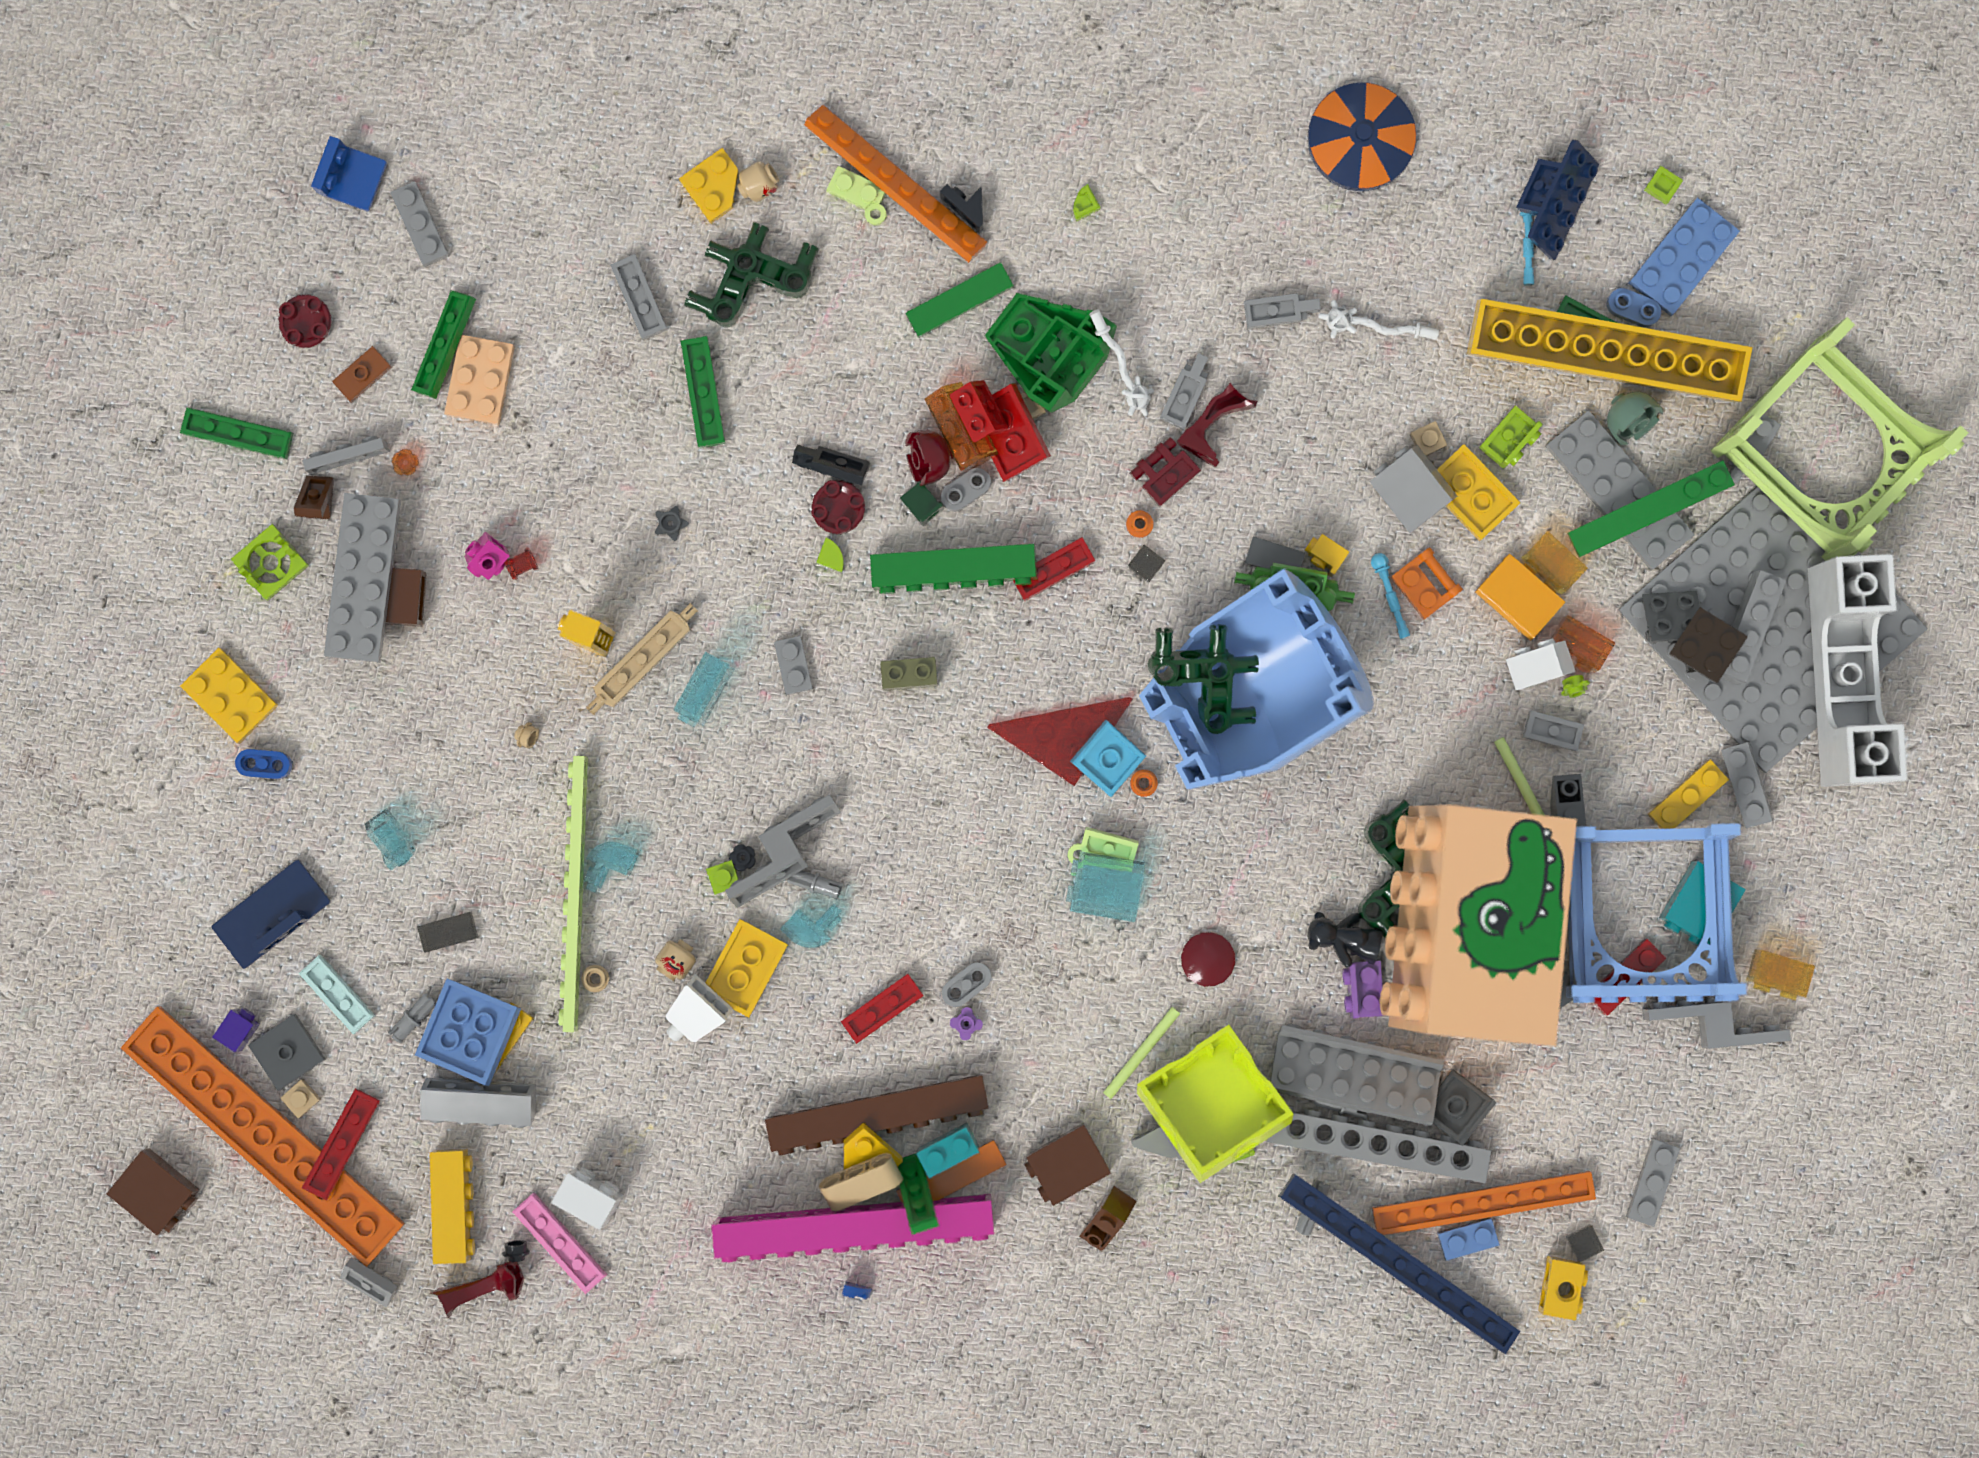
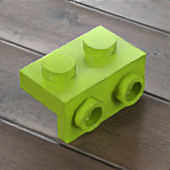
M1515 405L1481 444L1479 449L1503 469L1509 463L1514 466L1524 455L1521 449L1527 443L1531 446L1542 433L1538 430L1543 424L1540 421L1536 423Z

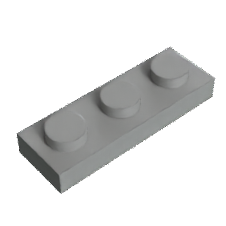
M414 181L391 191L392 198L422 265L427 267L449 257L417 183Z
M631 255L610 264L642 340L667 331L666 324L636 255Z
M370 436L362 439L361 444L354 446L351 443L342 444L335 447L336 451L329 453L325 451L314 452L309 455L310 458L302 461L305 471L313 475L386 454L390 451L384 439L378 438V436Z
M1750 741L1722 749V755L1745 828L1774 821Z
M1653 1138L1651 1139L1626 1214L1627 1218L1653 1227L1655 1226L1680 1151L1679 1147Z

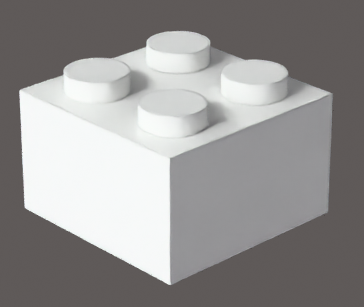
M581 1167L580 1170L575 1168L567 1173L551 1203L601 1230L608 1224L623 1194L618 1192L620 1188L609 1181H605L603 1184L596 1180V1174L584 1167Z

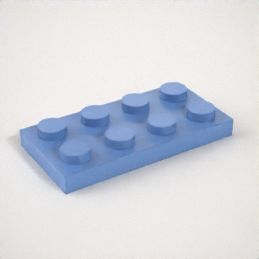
M1697 197L1628 284L1642 295L1655 300L1660 305V308L1671 317L1740 230Z

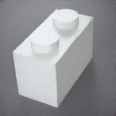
M1554 638L1538 643L1539 648L1531 651L1530 646L1514 651L1516 656L1506 659L1516 691L1576 672L1566 641L1555 643Z

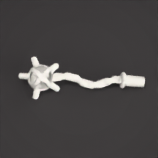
M1336 300L1331 301L1332 309L1328 314L1319 313L1318 315L1320 319L1327 321L1328 327L1332 330L1331 338H1335L1337 333L1346 330L1355 334L1357 330L1352 325L1358 324L1373 328L1376 332L1386 336L1411 333L1414 334L1415 339L1419 336L1437 340L1439 329L1421 326L1419 322L1416 326L1407 325L1387 328L1378 324L1375 320L1366 317H1352L1357 312V309L1347 310L1346 308L1338 307Z
M1099 309L1092 311L1089 315L1096 328L1095 334L1097 336L1101 335L1103 341L1117 354L1121 378L1128 390H1122V394L1125 395L1130 406L1128 415L1132 416L1135 410H1140L1143 416H1147L1148 411L1146 407L1151 400L1150 395L1154 392L1153 388L1147 389L1141 385L1139 376H1135L1134 382L1131 380L1127 371L1124 351L1108 333L1111 327L1106 325Z

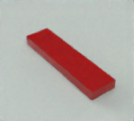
M356 1088L354 1089L306 1178L302 1189L326 1201L328 1200L374 1115L380 1100Z

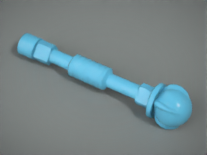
M1520 212V216L1523 217V222L1525 223V238H1523V257L1525 258L1523 285L1530 286L1534 285V268H1532L1534 243L1528 238V234L1532 227L1533 216L1535 215Z
M1377 553L1371 559V566L1375 569V573H1379L1380 579L1382 578L1387 592L1385 595L1397 622L1396 626L1399 637L1402 639L1411 636L1405 620L1403 621L1397 594L1393 591L1388 577L1389 560L1385 554Z

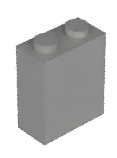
M1418 445L1411 449L1408 446L1402 448L1394 455L1397 460L1391 465H1388L1386 462L1373 472L1376 477L1369 481L1409 533L1413 532L1458 497Z

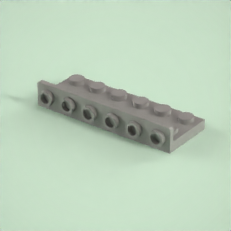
M1288 1024L1286 1026L1282 1025L1277 1035L1270 1082L1278 1093L1431 1126L1434 1121L1440 1072L1444 1067V1060L1437 1059V1056L1432 1054H1413L1405 1048L1390 1049L1383 1047L1378 1042L1363 1043L1356 1041L1355 1038L1350 1036L1336 1037L1329 1035L1328 1032L1323 1030L1308 1031L1302 1029L1299 1025Z

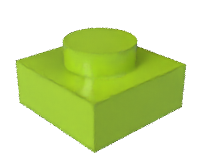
M1660 166L1644 191L1667 205L1683 180Z
M732 860L706 869L714 895L725 892L726 889L731 887L733 882L739 880Z

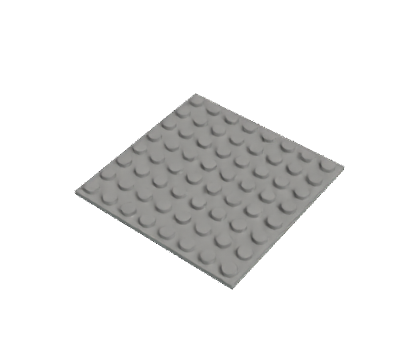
M1780 466L1777 470H1778L1795 488H1797L1801 493H1803L1804 495H1806L1805 492L1796 484V482H1795V481L1787 474V472ZM1756 487L1618 611L1646 641L1645 632L1648 631L1642 594L1697 591L1700 607L1732 626L1752 573L1762 570L1786 580L1747 683L1738 685L1721 678L1716 684L1669 655L1676 641L1672 643L1662 641L1656 642V644H1652L1651 641L1647 642L1738 744L1750 741L1758 767L1764 773H1767L1817 728L1808 568L1825 562L1821 557L1825 551L1759 487ZM1858 552V553L1855 554L1854 556H1862V555ZM1896 593V611L1884 614L1878 625L1879 672L1928 629Z

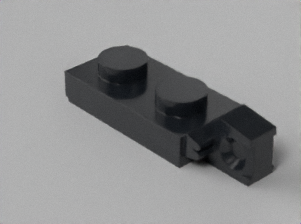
M797 444L792 459L793 464L861 486L870 467V462L822 446H819L818 449H811Z

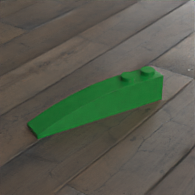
M1722 460L1567 534L1580 558L1725 491L1735 484Z

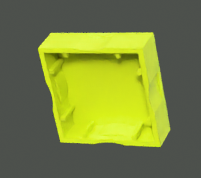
M1227 1025L1196 1045L1183 1058L1167 1064L1137 1084L1138 1096L1199 1183H1202L1291 1124L1294 1115L1272 1083L1258 1070L1251 1054L1230 1025Z

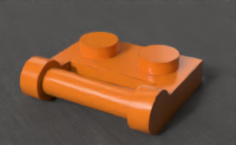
M1430 547L1390 577L1423 620L1463 590L1459 583L1455 584L1433 556L1434 551ZM1425 562L1445 587L1447 592L1444 595H1440L1418 567L1421 563Z

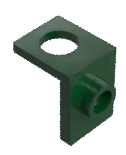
M919 481L902 495L900 499L920 524L925 526L944 510V506L935 499L925 485L920 486L921 481Z

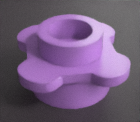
M969 1007L963 1008L959 1016L953 1017L950 1020L951 1028L956 1029L960 1033L962 1040H969L971 1034L976 1030H980L983 1026L982 1020L977 1019ZM965 1021L969 1022L968 1026H964Z

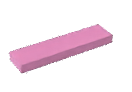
M535 1192L512 1211L585 1294L607 1275Z

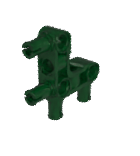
M756 222L752 224L746 243L740 247L730 249L711 240L708 244L709 249L707 248L705 251V257L727 264L726 272L715 297L710 299L690 290L687 295L689 299L686 298L684 306L706 314L708 320L716 322L721 327L729 328L735 325L745 307L744 300L750 286H753L754 283H762L776 289L777 293L793 298L803 297L809 289V282L812 277L810 269L819 248L814 245L810 248L809 243L803 242L797 261L792 265L763 254L760 249L769 228L761 225L760 228L759 223ZM743 258L753 260L751 267L747 269L740 268L739 262ZM793 278L803 280L802 286L798 289L789 287V282ZM722 308L732 309V314L729 318L722 319L718 317L719 311Z
M1218 624L1217 629L1216 625L1209 626V648L1172 651L1173 629L1164 627V632H1162V628L1155 629V651L1148 660L1147 667L1158 684L1162 686H1182L1183 683L1202 682L1201 697L1198 698L1199 718L1212 734L1223 733L1235 724H1255L1256 719L1253 717H1256V710L1254 706L1231 708L1232 686L1235 673H1258L1259 668L1255 666L1259 665V659L1257 655L1234 657L1226 649L1227 626ZM1220 662H1221V665H1220L1219 668H1217V669H1215V670H1212V667H1213L1216 663H1220ZM1162 666H1168L1164 672L1158 673ZM1219 714L1215 720L1209 721L1213 715Z
M1404 799L1387 815L1380 814L1375 820L1369 822L1364 829V836L1376 854H1381L1392 867V874H1390L1391 878L1381 887L1373 889L1365 896L1359 904L1358 913L1371 928L1383 931L1385 939L1389 928L1392 926L1397 927L1390 917L1400 906L1392 903L1390 887L1394 873L1396 871H1403L1405 849L1397 847L1395 835L1399 818L1402 815L1408 816V806L1410 804ZM1376 825H1381L1384 829L1385 834L1381 840H1376L1372 836V829ZM1374 902L1377 904L1379 911L1375 917L1370 918L1366 914V907Z

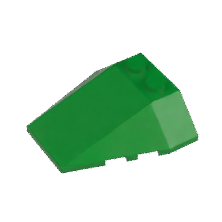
M1016 293L984 335L1028 397L1050 413L1075 402L1107 360L1110 347L1103 341L1101 335L1097 336L1095 334L1096 328L1089 315L1093 310L1076 309L1071 305L1050 303L1045 299ZM1103 316L1106 325L1111 327L1108 333L1113 339L1117 326Z

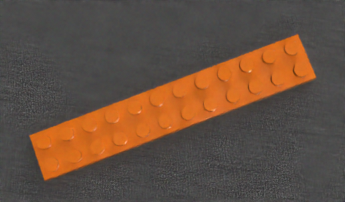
M157 1006L122 1045L121 1049L366 1267L374 1261L405 1225L400 1218L346 1170H343L327 1201L302 1189L322 1149L161 1006Z

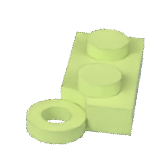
M837 166L827 187V193L864 209L865 218L871 225L882 224L887 216L885 208L881 205L886 193L870 180ZM873 210L880 211L881 216L878 219H873L870 216Z
M1086 827L1082 843L1073 844L1069 848L1068 859L1072 864L1079 866L1085 864L1089 858L1132 869L1139 841ZM1075 850H1081L1084 856L1081 859H1077L1073 853Z

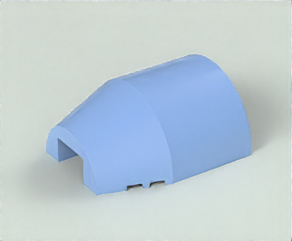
M1282 569L1195 627L1189 633L1190 638L1180 650L1176 649V651L1209 648L1210 640L1209 626L1216 625V629L1218 624L1227 626L1226 649L1234 657L1257 655L1259 659V665L1255 666L1259 668L1258 673H1235L1232 686L1231 708L1254 706L1256 710V717H1253L1256 719L1255 724H1235L1220 734L1209 732L1199 718L1198 698L1201 697L1202 682L1183 683L1182 686H1162L1153 678L1139 695L1150 718L1165 723L1183 758V761L1175 765L1188 790L1277 771L1364 716L1373 708V695L1368 679L1344 633L1316 595L1296 575L1286 569ZM1220 662V663H1216V664L1212 667V670H1215V669L1219 668L1220 665H1221V662ZM1166 666L1164 670H1159L1158 673L1164 672L1168 666ZM1219 714L1213 715L1209 721L1215 720Z

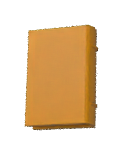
M1510 553L1475 591L1485 601V604L1490 605L1530 641L1535 638L1565 603L1562 598Z

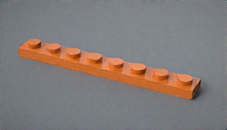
M824 105L806 119L804 126L968 263L985 248L986 240Z
M1591 1171L1377 1206L1372 1207L1375 1230L1382 1235L1595 1200L1596 1195Z

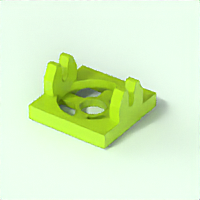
M271 524L231 558L232 562L238 567V572L247 579L246 582L255 588L266 601H269L309 566L274 524ZM274 542L282 547L274 553L267 552L261 544ZM255 551L260 556V566L251 572L250 558L252 552ZM274 555L278 559V566L274 570L269 571L265 569L263 562L267 556ZM289 555L290 567L286 574L281 569L282 559ZM265 573L275 574L279 580L267 583L258 579Z

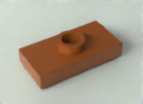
M372 346L332 382L352 403L387 373L392 366Z

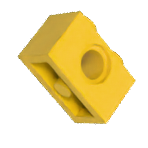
M1547 1256L1538 1311L1543 1315L1576 1321L1577 1314H1581L1583 1308V1298L1580 1295L1582 1286L1585 1287L1588 1280V1271L1585 1270L1586 1265L1577 1261ZM1563 1282H1569V1293L1563 1296L1559 1295V1285Z

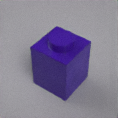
M246 1008L231 1009L212 1038L233 1052L243 1051L260 1023L254 1019L256 1015Z

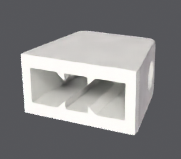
M694 974L666 1014V1019L672 1024L666 1032L674 1041H679L683 1036H686L691 1042H696L723 1024L733 1011V1008Z

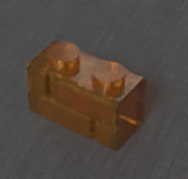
M1569 615L1562 618L1551 639L1554 638L1555 643L1566 641L1571 659L1577 662L1575 667L1588 674L1591 671L1595 673L1601 669L1615 645V642Z

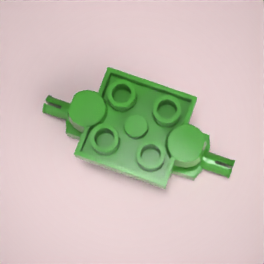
M1273 563L1270 569L1256 567L1252 575L1239 572L1235 574L1234 583L1250 585V590H1252L1282 569H1286L1296 575L1316 595L1328 611L1334 608L1337 601L1351 604L1354 601L1355 592L1339 590L1338 582L1327 579L1328 574L1324 571Z

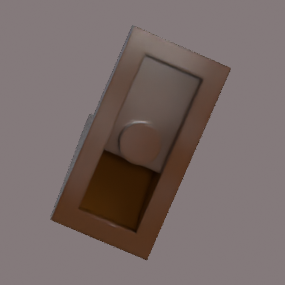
M306 475L294 505L296 517L330 519L334 485L333 477Z

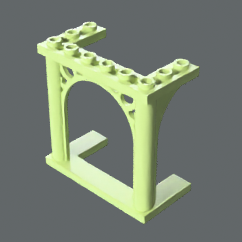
M1848 317L1820 335L1710 450L1717 458L1725 455L1825 551L1821 556L1825 561L1835 557L1854 556L1858 552H1864L1873 543L1871 537L1877 532L1872 524L1874 522L1878 524L1887 516L1889 512L1886 509L1891 503L1897 504L1907 494L1905 488L1909 484H1916L1925 475L1922 470L1927 465L1932 466L1939 459L1942 461L1949 454L1954 455L1965 444L1962 440L1968 434L1961 425L1951 431H1944L1916 420L1899 408L1844 356L1835 345L1855 325ZM1812 362L1869 415L1877 426L1882 438L1884 458L1880 474L1873 486L1865 494L1850 502L1830 504L1807 497L1746 441L1763 423L1760 417ZM1891 436L1894 437L1895 442L1899 440L1901 443L1892 445L1890 443ZM1897 450L1904 451L1908 454L1909 460L1905 464H1898L1892 460V453ZM1891 468L1901 471L1893 474V478L1888 476V471ZM1873 490L1879 492L1877 497L1873 495ZM1859 506L1861 510L1857 512L1855 519L1853 508ZM1821 510H1827L1829 512L1827 516V522L1824 520L1826 516L1820 514ZM1838 510L1844 511L1847 515L1848 524L1845 529H1840L1836 524L1835 515Z

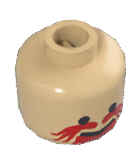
M759 161L740 172V183L737 184V187L745 199L749 197L754 202H759L777 191L779 178L769 163L764 164Z
M681 939L678 943L667 941L655 958V963L658 965L656 970L673 982L676 978L679 980L684 979L696 962L695 956L691 953L694 948Z

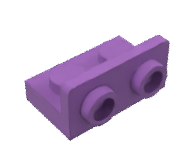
M1367 961L1352 962L1351 967L1342 970L1343 984L1348 985L1349 996L1344 997L1345 1012L1350 1013V1018L1384 1016L1380 1010V994L1382 990L1381 961H1376L1374 965Z

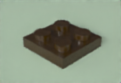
M1699 607L1669 655L1717 684L1748 636Z

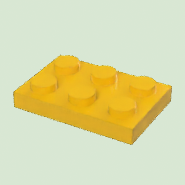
M1465 444L1437 469L1458 496L1447 504L1446 507L1479 541L1520 504L1518 499Z
M219 647L180 685L238 744H241L278 706Z
M739 919L705 983L730 1005L733 1010L750 1018L789 944Z

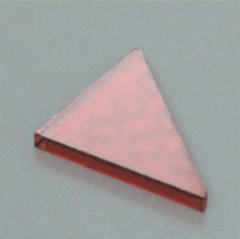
M1126 697L992 723L987 728L1072 786H1075L1083 773L1070 760L1105 720L1115 727L1133 699Z

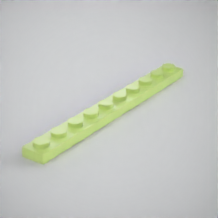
M573 756V762H569L568 777L572 778V789H568L567 805L571 806V817H567L566 832L570 833V844H566L565 860H569V871H565L564 887L568 888V899L563 901V915H567V926L562 928V943H566V954L561 956V970L565 971V982L560 983V998H564V1009L559 1010V1026H563V1032L578 1031L588 757Z

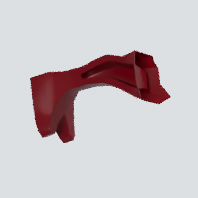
M1229 383L1223 393L1212 398L1201 417L1185 430L1177 440V444L1216 468L1220 462L1216 458L1217 454L1206 441V431L1222 416L1256 408L1258 401L1245 398Z
M510 1261L497 1265L494 1273L483 1279L440 1287L430 1293L437 1295L448 1319L458 1306L495 1290L503 1291L509 1301L518 1299L522 1290L524 1276L518 1262Z

